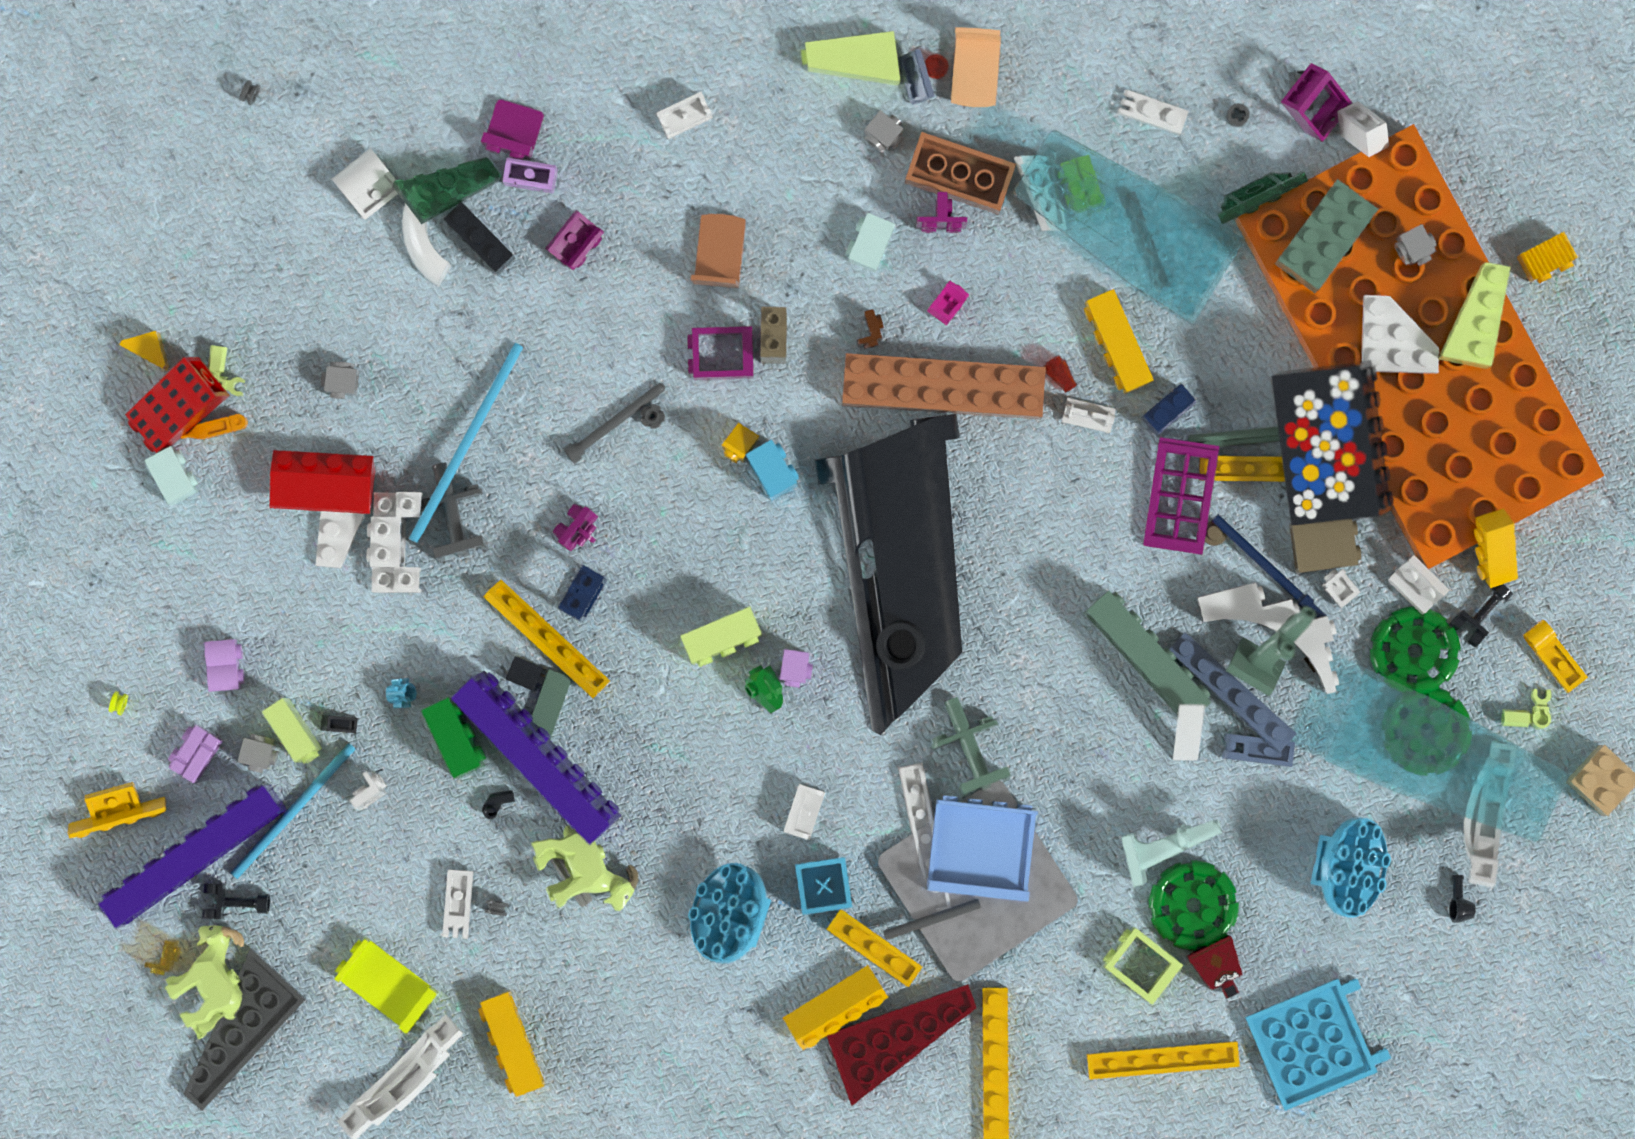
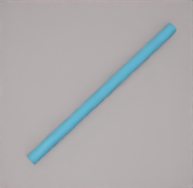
M348 743L230 872L236 879L247 870L356 750L351 743Z

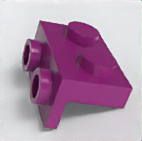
M575 210L545 249L566 267L574 270L583 265L587 258L586 255L591 248L594 249L599 245L604 231L594 225L579 211Z

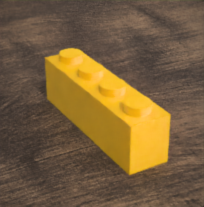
M1112 289L1085 302L1086 308H1083L1084 314L1088 322L1093 321L1096 328L1093 331L1094 337L1098 345L1103 344L1106 351L1103 357L1108 368L1113 367L1116 376L1113 377L1117 389L1123 390L1124 394H1127L1152 383L1154 379L1115 290Z
M869 965L787 1014L783 1017V1020L798 1045L804 1050L815 1046L825 1036L836 1033L846 1023L857 1020L867 1010L880 1006L888 996Z
M511 991L480 1002L481 1008H478V1012L482 1022L487 1021L490 1028L487 1036L491 1046L496 1045L499 1055H496V1060L501 1070L505 1069L508 1076L505 1079V1084L509 1093L514 1092L516 1098L544 1087L546 1084Z

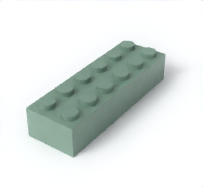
M1110 591L1105 592L1083 612L1177 715L1179 713V705H1205L1206 708L1211 703L1208 699L1211 694L1201 684L1196 685L1191 680L1194 677L1184 665L1179 667L1174 662L1176 656L1167 647L1162 648L1157 643L1159 638L1150 628L1145 630L1140 625L1142 619L1135 611L1131 610L1128 612L1123 606L1125 603L1124 599L1116 591L1113 593Z

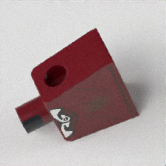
M1230 935L1208 947H1202L1186 955L1187 960L1210 990L1220 987L1226 999L1239 993L1234 979L1242 976L1243 973L1233 939Z

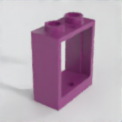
M1310 63L1281 101L1303 131L1322 142L1339 122L1337 111L1353 104L1327 70L1313 63ZM1324 88L1329 97L1310 121L1305 115V111Z
M752 326L692 328V334H687L688 349H693V359H688V374H693L694 380L754 379ZM742 335L743 370L700 371L699 336Z

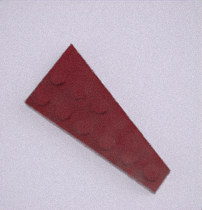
M968 984L827 1035L851 1106L855 1105L865 1095L874 1090L884 1080L893 1075L977 1008Z

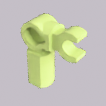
M211 345L208 369L226 391H230L234 396H243L244 393L235 391L234 386L236 383H245L244 379L235 377L228 380V377L221 376L225 369L227 348Z
M1537 689L1532 690L1531 699L1535 703V706L1532 707V714L1528 710L1503 709L1501 717L1502 726L1528 727L1531 725L1537 730L1549 726L1551 715L1549 714L1547 702L1551 699V691L1546 690L1545 698L1540 699L1537 696Z

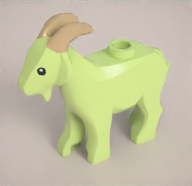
M225 926L200 927L198 930L200 940L197 946L207 943L209 945L207 949L196 959L188 972L178 977L171 976L165 979L168 984L165 986V989L171 999L175 1000L188 990L197 987L201 997L205 1000L198 1011L180 1014L185 1026L191 1027L199 1040L215 1027L221 1017L224 1016L229 1020L234 1019V1014L241 1005L242 992L237 984L240 982V979L234 970L228 969L225 963V956L231 937L235 945L240 947L244 946V939L240 932Z

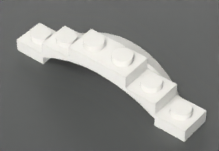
M1492 741L1488 758L1482 765L1472 786L1463 823L1464 846L1471 863L1468 883L1492 888L1495 886L1499 863L1498 850L1502 819L1517 746Z
M445 1014L434 1026L429 1027L411 1049L371 1088L350 1105L349 1110L337 1121L351 1139H357L372 1123L378 1126L395 1109L402 1111L436 1077L433 1071L450 1055L447 1050L464 1034L449 1016Z

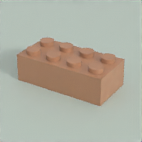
M921 132L905 184L935 194L937 192H948V198L999 215L1016 164Z

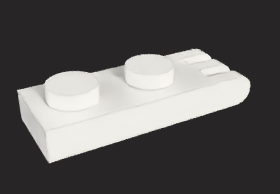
M1130 90L1124 91L1123 95L1132 98V101L1122 99L1120 104L1128 107L1129 110L1119 108L1117 114L1179 136L1181 135L1189 112L1188 110Z
M448 869L443 937L448 938L449 928H453V938H458L459 928L463 929V939H468L474 871Z

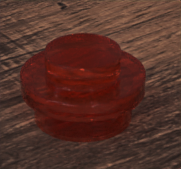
M933 54L925 60L930 78L941 79L947 74L949 65L944 56Z

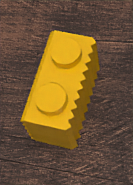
M1565 232L1517 256V260L1529 282L1532 283L1537 280L1539 284L1552 278L1551 272L1557 269L1563 272L1573 267L1572 261L1578 258Z

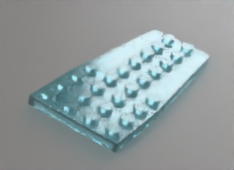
M1056 130L1048 133L1013 191L1016 197L1120 278L1189 324H1194L1245 239L1184 199Z
M1365 669L1324 759L1326 762L1395 793L1532 842H1537L1541 839L1568 778L1567 773L1444 704L1368 669Z

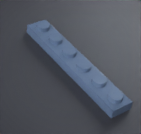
M1184 633L1170 648L1171 652L1176 656V660L1182 666L1184 665L1196 679L1278 753L1297 734L1232 674L1227 672L1220 663L1188 634Z

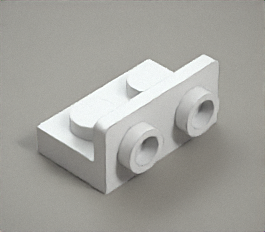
M1415 555L1404 562L1388 579L1389 583L1421 614L1426 613L1450 591Z
M369 771L362 773L370 787L364 785L353 793L354 798L349 801L355 809L364 810L387 794L384 789L387 785L379 774Z

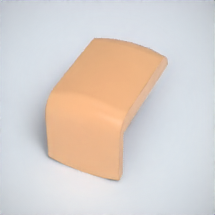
M955 27L956 44L951 103L969 107L995 106L1001 47L1000 30Z

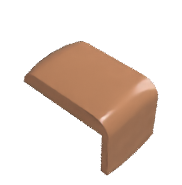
M726 214L701 215L695 275H691L693 284L739 288L746 219Z

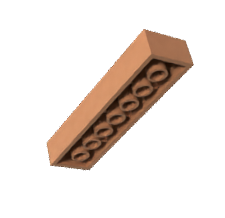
M846 353L842 406L1041 420L1043 417L1046 367Z

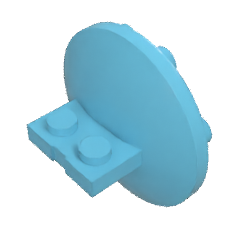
M1353 817L1342 823L1332 837L1319 836L1317 857L1310 884L1322 886L1326 903L1335 914L1347 918L1364 915L1374 904L1379 894L1386 888L1385 877L1387 867L1391 862V856L1387 852L1386 840L1381 827L1371 819ZM1382 867V876L1379 877V872Z
M739 863L722 865L710 873L704 882L698 885L697 894L693 906L689 910L688 917L692 939L698 952L710 961L724 964L734 962L743 957L752 947L756 948L771 899L766 897L763 881L751 867ZM701 897L700 903L697 907L698 900Z

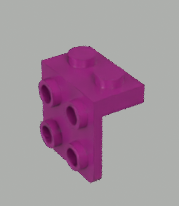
M500 99L496 102L487 133L483 132L481 143L486 147L485 150L499 154L501 151L508 153L510 158L531 160L544 114L541 111Z

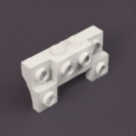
M374 492L373 517H371V523L367 525V535L371 537L370 547L367 548L366 553L367 562H370V567H372V593H421V589H419L421 568L405 567V518L421 517L422 492Z

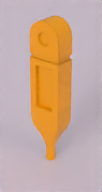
M235 414L200 423L182 436L181 439L189 437L204 440L232 433L233 431L236 432L245 429L248 420L244 415Z

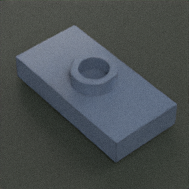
M921 49L913 50L898 57L911 105H916L935 97Z

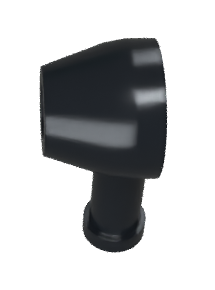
M1452 875L1453 898L1449 906L1450 919L1453 923L1473 919L1476 912L1475 904L1463 899L1464 875Z

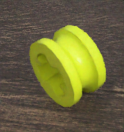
M115 691L108 711L110 713L116 711L118 715L122 716L127 705L128 694L120 695L118 691Z

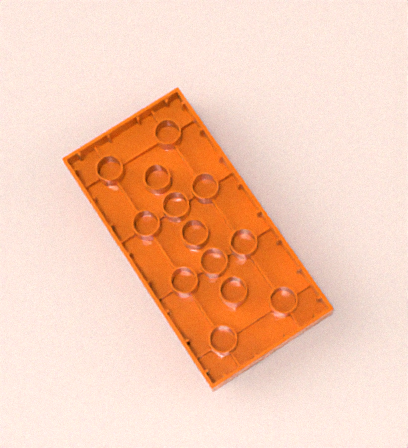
M1414 124L1388 137V148L1370 157L1360 152L1238 216L1235 220L1313 367L1362 362L1364 295L1390 296L1439 347L1440 354L1480 266L1485 262L1489 263ZM1338 179L1378 208V211L1316 293H1313L1275 265V262ZM1422 224L1426 233L1430 232L1436 241L1434 248L1436 251L1430 255L1432 260L1421 266H1418L1417 262L1412 265H1405L1395 249L1396 238ZM1506 294L1493 363L1488 369L1439 360L1437 374L1377 372V381H1374L1375 391H1378L1380 395V406H1377L1378 414L1382 416L1384 423L1381 437L1387 446V455L1384 456L1385 466H1388L1390 470V481H1387L1388 490L1392 491L1394 499L1391 512L1413 553L1428 569L1478 543L1474 535L1476 517L1504 508L1515 524L1605 476Z

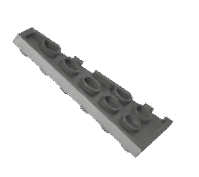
M250 948L242 969H240L238 974L240 982L237 984L242 992V1000L239 1009L234 1014L235 1018L229 1020L223 1016L217 1021L184 1091V1095L201 1111L210 1104L306 1000L253 948Z

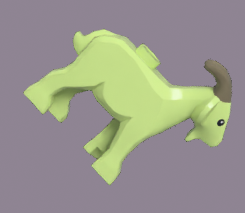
M570 825L564 828V838H548L531 843L536 854L533 860L538 871L544 869L548 861L553 858L565 861L570 877L546 888L550 901L555 900L558 909L563 907L568 899L581 893L610 892V897L605 899L603 903L611 904L615 911H620L630 900L638 884L639 875L634 866L628 865V868L625 869L629 880L609 872L603 862L605 853L600 844L596 845L595 841L589 845L575 829L570 828Z

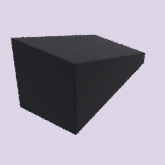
M322 715L320 731L356 733L358 718Z

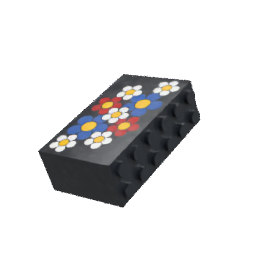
M1371 360L1289 370L1272 375L1271 380L1291 526L1377 517L1390 511L1394 499L1392 491L1388 490L1387 481H1390V470L1388 466H1385L1384 456L1387 455V446L1381 437L1384 423L1382 416L1378 414L1377 406H1380V395L1378 391H1375L1374 381H1377L1376 367L1372 366Z

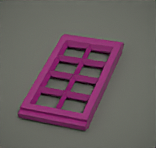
M1160 437L1143 546L1203 555L1220 446ZM1166 453L1185 455L1183 471L1164 468ZM1190 456L1209 459L1206 475L1188 472ZM1163 474L1182 477L1179 493L1161 490ZM1187 478L1205 480L1203 496L1184 494ZM1160 496L1178 498L1176 514L1158 512ZM1183 499L1202 502L1200 518L1181 515ZM1157 517L1175 520L1173 536L1154 533ZM1180 521L1198 524L1196 539L1178 537Z

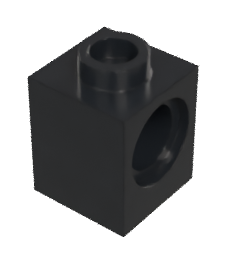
M515 656L505 679L535 691L536 687H542L546 674L543 673L544 668Z

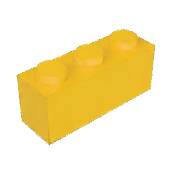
M1504 508L1476 517L1474 535L1478 542L1475 552L1479 560V566H1477L1479 578L1485 580L1490 588L1517 580L1514 522Z

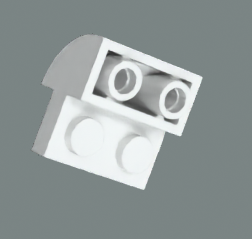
M371 148L332 178L364 220L403 190L402 186Z

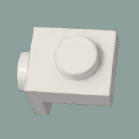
M1333 569L1324 577L1326 582L1321 586L1341 609L1361 592L1345 574L1346 571L1344 569L1338 572L1336 569Z

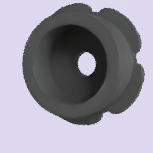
M651 404L649 407L645 406L641 411V423L645 427L649 426L651 429H656L660 427V423L665 419L664 412L656 404ZM651 414L655 415L654 419L650 418Z

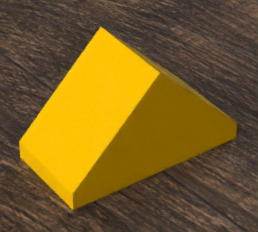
M157 331L121 340L120 346L165 371L168 370L169 364L160 333Z

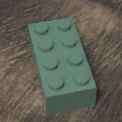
M1337 179L1275 262V265L1313 293H1316L1378 211V208Z

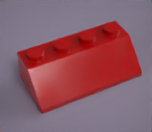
M273 450L270 469L269 506L274 509L370 514L375 479L374 457L368 455Z

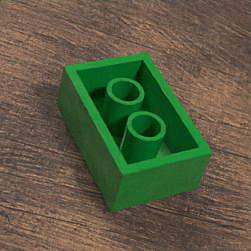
M448 697L421 710L453 779H459L485 766L483 760H486V756L481 746H475L472 739L476 735L470 723H464L462 715L465 713L451 698Z

